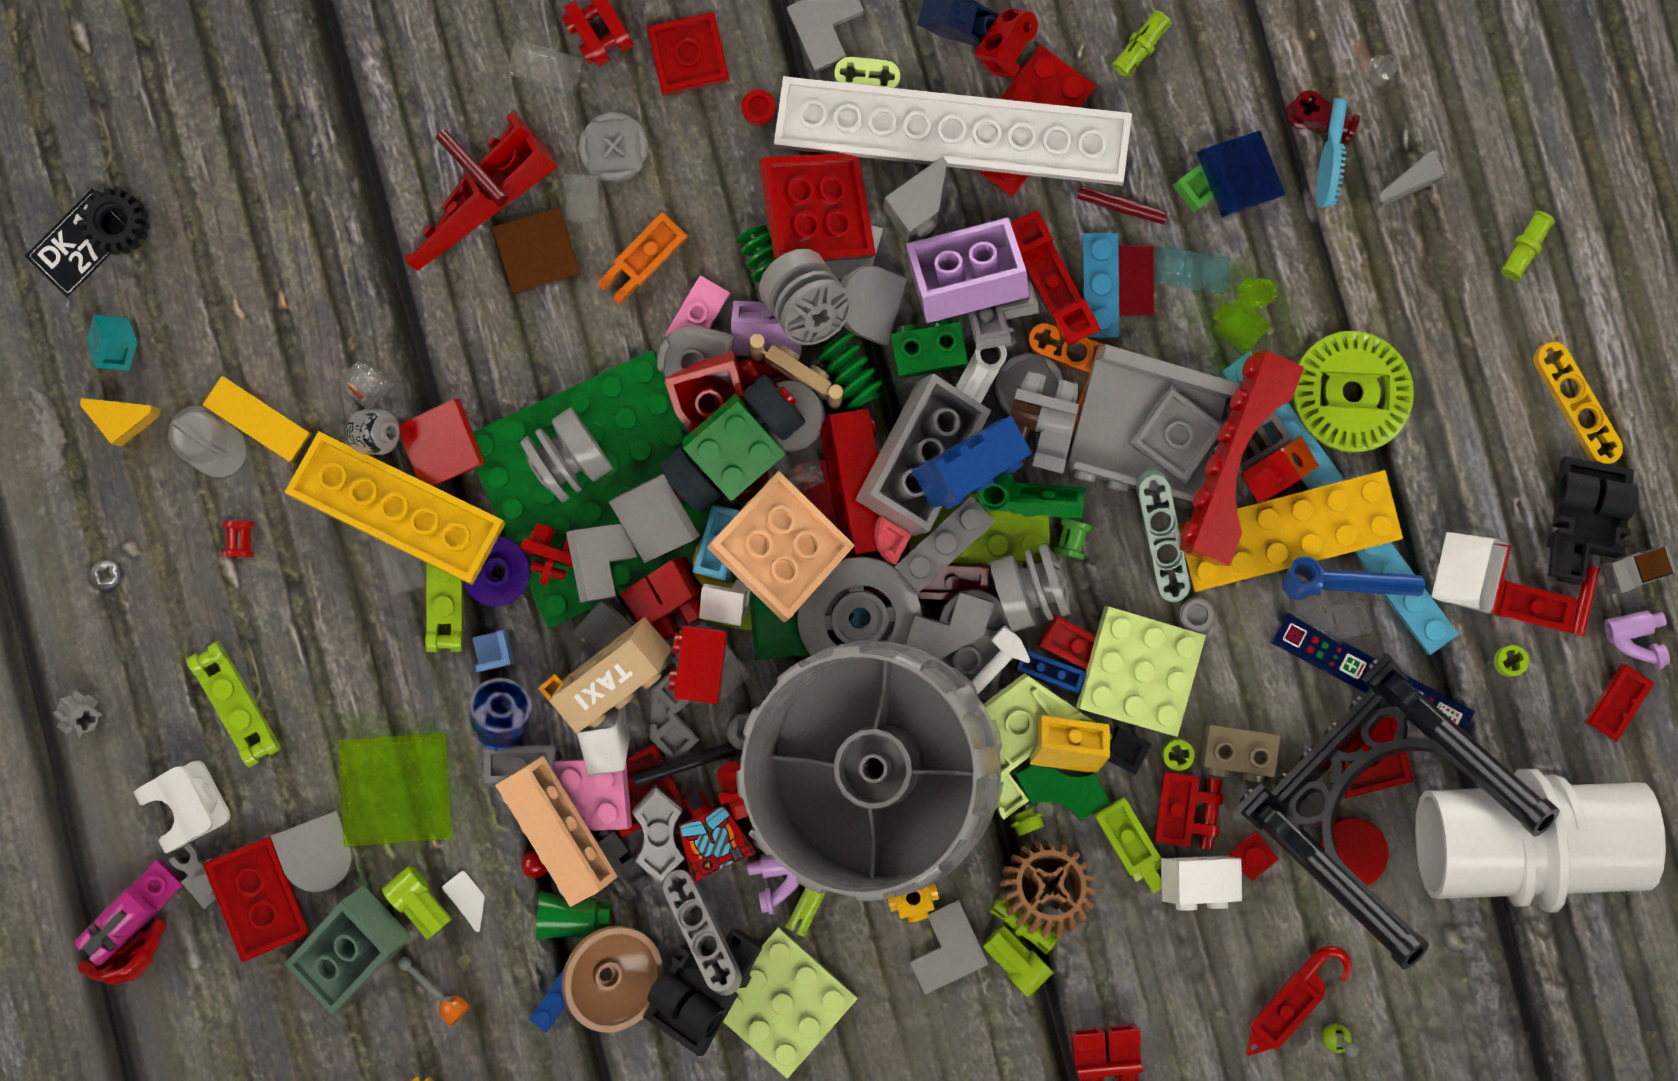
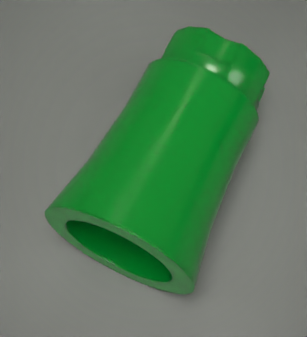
M540 890L536 940L563 937L585 938L599 929L609 927L610 902H596V899L586 898L570 907L563 895Z

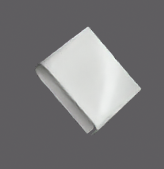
M1446 532L1431 597L1447 604L1490 613L1494 605L1507 547L1493 545V543L1507 544L1494 538Z
M613 706L606 713L607 718L596 728L590 730L588 727H585L577 733L588 776L620 772L625 769L630 740L625 706L619 710Z

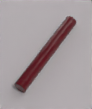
M441 130L437 134L436 140L498 206L505 205L509 199L508 195L447 130Z

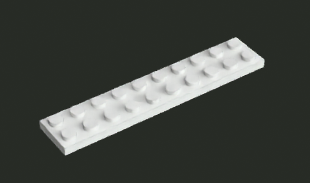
M783 76L774 146L780 149L826 154L844 153L863 158L931 165L943 156L947 161L946 167L1123 186L1132 113Z

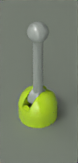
M1332 1023L1324 1028L1321 1039L1323 1045L1333 1053L1345 1052L1350 1058H1355L1359 1055L1360 1049L1356 1044L1351 1043V1033L1345 1026L1339 1023Z

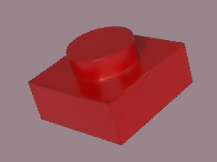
M1256 831L1249 834L1227 853L1230 857L1241 858L1242 872L1251 882L1279 860Z

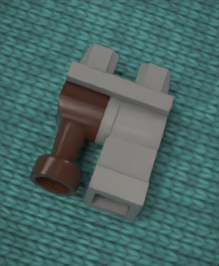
M1028 371L1021 389L1017 388L1011 416L1025 441L1030 430L1041 433L1032 466L1063 474L1079 404H1076L1078 384L1060 380L1056 397L1042 395L1046 376ZM1029 456L1021 460L1023 464H1027Z

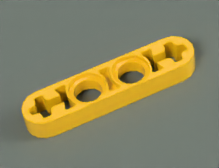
M1549 342L1541 345L1534 353V365L1587 457L1592 462L1603 464L1616 462L1623 453L1622 442L1568 349L1559 342ZM1546 350L1549 353L1556 352L1559 356L1555 360L1556 366L1559 370L1567 368L1569 372L1559 375L1554 379L1552 374L1557 373L1558 370L1553 363L1548 365L1545 363L1544 359L1548 356ZM1565 379H1571L1577 384L1578 392L1573 398H1567L1561 393L1560 386ZM1583 409H1588L1595 415V424L1590 429L1584 428L1579 424L1578 415ZM1602 428L1604 433L1597 436L1603 444L1610 443L1612 447L1608 450L1610 457L1606 454L1599 455L1597 452L1601 448L1597 437L1589 440L1587 435L1598 432Z

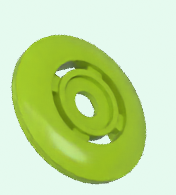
M1338 332L1316 342L1300 359L1298 365L1304 368L1293 395V403L1304 428L1320 443L1342 452H1366L1391 441L1406 424L1413 406V381L1402 356L1385 340L1366 332ZM1323 373L1327 376L1323 388V396L1326 406H1322L1320 400L1321 377ZM1379 377L1384 387V402L1381 409L1377 407L1381 396L1380 384L1377 380ZM1347 382H1356L1361 386L1362 397L1358 402H1350L1345 399L1343 387Z

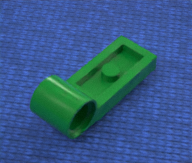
M1002 472L993 478L995 483L979 491L977 496L979 503L991 511L1011 512L1012 514H1022L1028 517L1041 515L1071 519L1083 517L1086 487L1016 483L1012 473L1005 475Z

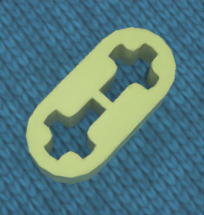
M845 57L837 63L834 70L835 82L849 83L846 82V77L840 75V73L846 72L847 67L852 66L855 73L865 74V77L856 76L853 78V82H850L851 84L898 88L900 83L898 67L893 62L887 60ZM882 70H888L889 76L895 79L889 80L887 86L880 85V79L869 78V75L879 76Z

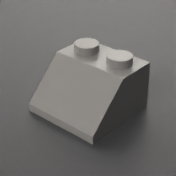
M943 156L884 199L883 211L906 243H910L914 239L916 241L926 239L935 231L933 228L936 226L947 164Z

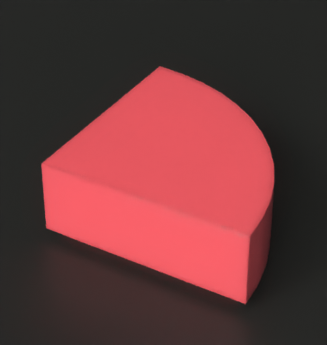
M884 516L878 518L874 534L877 549L883 559L891 565H896L912 535Z

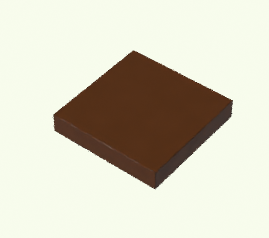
M560 207L493 227L513 295L581 275Z

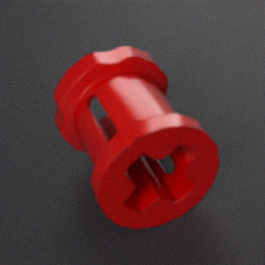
M223 521L222 527L226 528V550L222 551V557H254V551L251 550V529L255 528V522ZM240 531V546L237 548V533Z

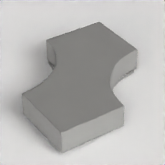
M655 785L632 809V814L641 824L644 834L641 849L635 856V862L659 883H662L666 876L685 859L684 854L676 845L673 836L675 822L682 813V806L658 785Z

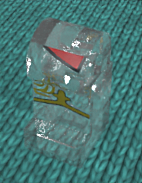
M361 360L356 362L341 380V385L346 388L345 392L366 409H374L393 386L375 369Z

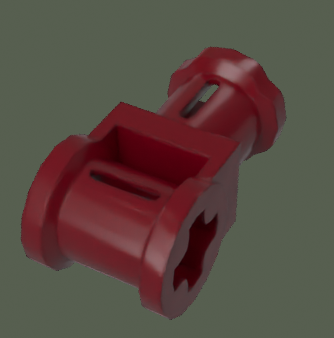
M1303 91L1288 105L1286 119L1296 129H1308L1317 134H1320L1322 131L1328 133L1333 103L1323 99L1321 94L1316 91ZM1302 105H1306V106H1307V113H1308L1309 115H1305V114L1303 113V112H1304V107H1303ZM1345 115L1341 137L1342 144L1348 145L1360 122L1359 115Z

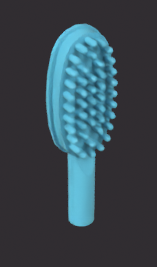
M1335 97L1333 99L1328 141L1323 147L1317 176L1316 203L1319 208L1336 205L1337 202L1334 201H1339V199L1335 198V196H1340L1337 190L1342 189V187L1337 185L1343 184V181H1340L1339 178H1344V175H1341L1340 172H1345L1344 169L1340 168V166H1345V163L1341 162V160H1346V157L1341 156V154H1346V151H1343L1346 147L1340 143L1348 99Z

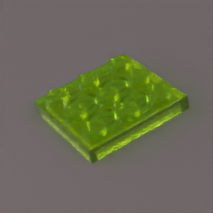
M446 732L338 740L344 847L452 839Z

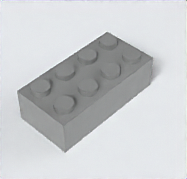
M934 373L918 380L855 500L881 517L884 516L908 531L912 536L929 532L942 506L931 507L911 470L982 430L991 410Z

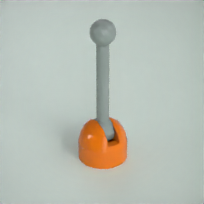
M403 956L399 958L397 962L399 969L407 970L439 1000L440 1016L450 1027L455 1025L471 1006L458 995L445 997L412 966L409 957Z

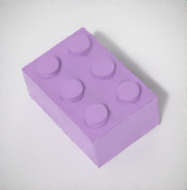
M1009 217L906 244L910 270L926 323L1029 297L1027 271Z

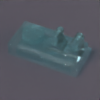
M1161 247L1154 282L1224 294L1231 258Z

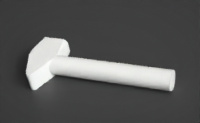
M1005 624L990 639L1000 651L971 681L975 685L978 694L1012 658L1026 663L1030 662L1021 638Z

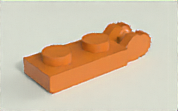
M661 212L614 260L615 264L603 275L597 285L604 290L614 283L622 271L626 273L631 279L616 292L613 298L618 305L622 304L638 286L641 287L689 238L688 235L664 212Z

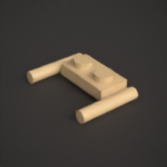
M760 334L751 336V357L754 360L760 361L763 359L766 364L789 379L810 387L820 399L827 400V405L831 410L840 408L843 389L839 385H832L827 380L829 375L815 365H811L810 368L806 367L798 361L800 356L783 345L780 349L772 345L767 352L765 351L763 336Z

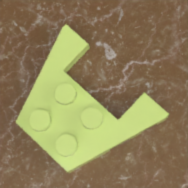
M1026 673L983 704L991 720H996L1002 739L1000 759L1003 789L997 811L1003 819H1006L1029 801L1009 772L1029 758L1036 750L1037 721L1041 715L1095 722Z

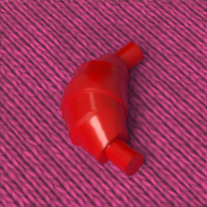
M155 918L147 932H141L135 938L125 942L103 965H97L87 960L81 961L78 966L79 973L88 975V978L91 980L104 982L112 986L138 980L153 963L154 955L161 941L160 936L167 924Z

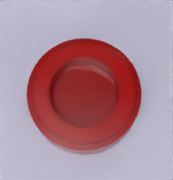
M755 89L748 92L741 103L743 117L754 126H764L770 123L776 114L774 97L763 89Z

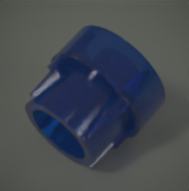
M496 678L482 683L473 692L470 700L469 721L476 732L477 738L485 746L495 749V752L498 749L508 748L518 741L519 737L529 726L531 699L528 692L519 683L510 679Z

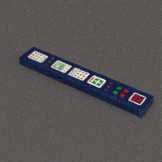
M1289 612L1285 613L1270 644L1364 694L1370 690L1361 678L1365 675L1367 667L1376 658ZM1406 675L1407 681L1461 729L1466 731L1476 711Z

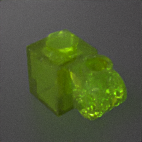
M1250 275L1236 288L1235 291L1240 296L1232 305L1226 301L1213 315L1217 322L1211 328L1215 334L1241 356L1248 353L1271 326L1256 313L1255 307H1266L1276 297V287L1270 280L1263 278L1256 280Z

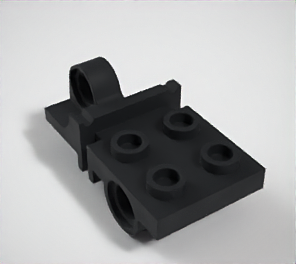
M1567 456L1560 460L1552 527H1558V529L1548 535L1547 547L1551 551L1548 576L1556 577L1560 582L1577 585L1586 581L1589 553L1618 558L1625 554V548L1629 546L1630 541L1622 539L1631 534V529H1628V520L1636 510L1639 494L1637 485H1633V469Z
M731 929L725 940L741 972L742 980L739 988H746L752 978L750 970L762 947L757 945L756 940L743 931ZM686 941L684 945L677 948V951L684 956H673L671 959L673 965L670 970L660 975L652 985L647 997L648 1002L651 1004L644 1018L697 1056H704L736 1000L738 993L734 992L725 996L710 989ZM701 946V953L703 956H710L713 954V952H711L704 946ZM719 963L714 964L713 966L718 969L721 975V979L717 982L725 985L727 983L726 976L730 973L722 970Z

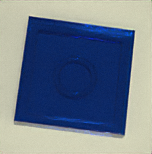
M1260 130L1197 152L1222 218L1271 202L1286 195Z

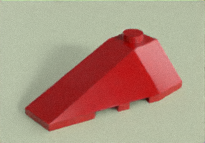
M735 351L701 360L665 378L675 414L690 432L735 393L752 411L751 406L743 395L746 387ZM768 470L736 497L739 503L750 500L770 479Z

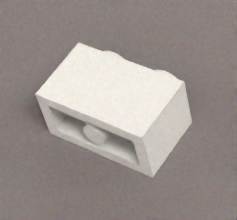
M1223 855L1161 858L1162 901L1176 904V910L1184 911L1197 910V904L1207 903V908L1224 909L1228 908V902L1242 901L1241 858Z

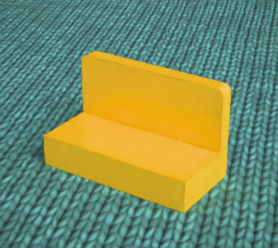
M1043 715L1038 719L1037 748L1030 756L1031 765L1097 773L1110 758L1109 724Z

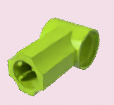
M409 865L382 888V892L390 904L399 912H404L428 940L450 922L452 918L429 892L430 887L423 876L414 867Z
M1004 924L996 929L982 944L990 956L1008 972L1006 975L1028 998L1054 973L1033 950L1029 951Z

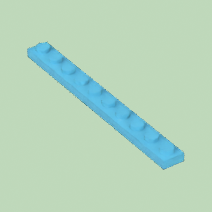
M1251 351L1220 372L1224 379L1239 383L1238 388H1240L1244 377L1242 375L1243 365L1247 358L1252 356ZM1287 402L1277 408L1275 412L1291 438L1295 440L1302 436L1320 465L1299 480L1305 490L1344 481L1343 476L1315 438L1304 428L1290 404ZM1269 423L1263 425L1273 444L1279 441ZM1292 454L1295 464L1300 467L1298 459ZM1391 542L1352 552L1366 572L1415 575ZM1425 588L1421 596L1383 594L1427 655L1433 654L1459 635Z

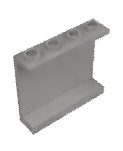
M1107 344L1097 347L1065 469L1075 472L1074 478L1094 483L1095 479L1098 478L1108 481V488L1121 492H1128L1129 488L1136 489L1138 477L1147 470L1155 469L1161 471L1166 476L1171 487L1174 507L1194 511L1193 499L1196 492L1203 487L1207 475L1205 467L1212 456L1213 449L1209 451L1189 482L1183 485L1129 445L1128 442L1168 386L1175 388L1218 422H1221L1226 399L1232 397L1238 389L1239 383ZM1152 480L1149 482L1150 487L1146 490H1149L1153 501L1160 502L1157 495V487L1162 485H1158L1156 480Z

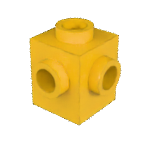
M933 883L916 891L920 894V899L916 903H909L906 900L907 894L889 898L888 902L891 912L898 910L900 919L908 918L909 923L929 918L928 912L935 910L933 901L939 900L936 884Z

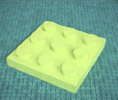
M1104 606L1076 708L1178 737L1206 635Z
M778 926L762 944V950L750 970L752 978L746 988H738L735 991L738 993V996L723 1022L788 1079L854 1004L858 996Z

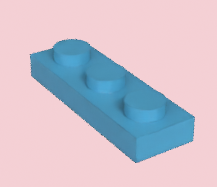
M1083 233L1082 299L1086 300L1100 327V331L1086 337L1088 339L1119 338L1118 233Z

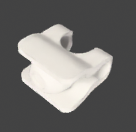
M199 760L190 762L185 766L174 767L134 791L139 805H145L157 800L163 801L168 804L173 812L174 824L171 830L159 839L164 853L177 850L223 826L230 820L231 814L206 765Z

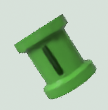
M1061 519L1060 524L1063 526L1058 547H1054L1053 553L1068 558L1084 560L1085 555L1082 553L1086 534L1091 531L1092 526L1074 520Z

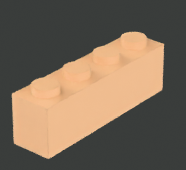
M544 756L517 770L495 785L503 801L508 805L519 823L522 832L529 839L540 861L545 865L559 892L564 896L570 907L601 891L618 877Z

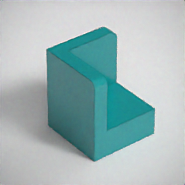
M93 315L86 345L94 368L130 370L137 340L128 318Z

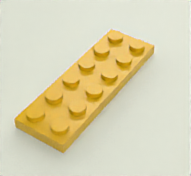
M319 431L284 492L289 497L470 585H473L506 524L502 519L367 454L359 453L352 447Z
M1382 470L1270 499L1260 504L1255 503L1237 508L1242 535L1230 566L1214 565L1186 552L1184 554L1194 592L1288 569L1292 562L1299 557L1306 556L1319 561L1401 540L1403 536L1386 471ZM1186 522L1178 523L1180 534Z

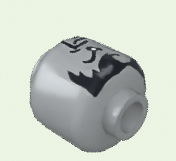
M362 409L356 411L351 416L346 429L351 447L359 453L369 455H384L391 452L396 447L400 433L395 416L389 411L382 409Z

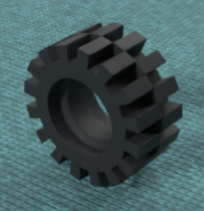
M104 188V193L99 191L92 193L95 198L93 200L87 198L84 201L88 205L86 210L81 208L79 212L80 215L84 216L83 220H79V226L84 228V231L81 232L84 238L88 239L89 243L94 247L113 255H119V252L124 254L131 253L130 248L132 247L138 249L141 246L138 241L140 239L146 240L148 236L144 233V230L150 229V223L146 221L149 215L143 209L144 205L134 196L117 188L116 190ZM121 209L127 217L126 227L118 234H107L102 226L104 215L109 210Z

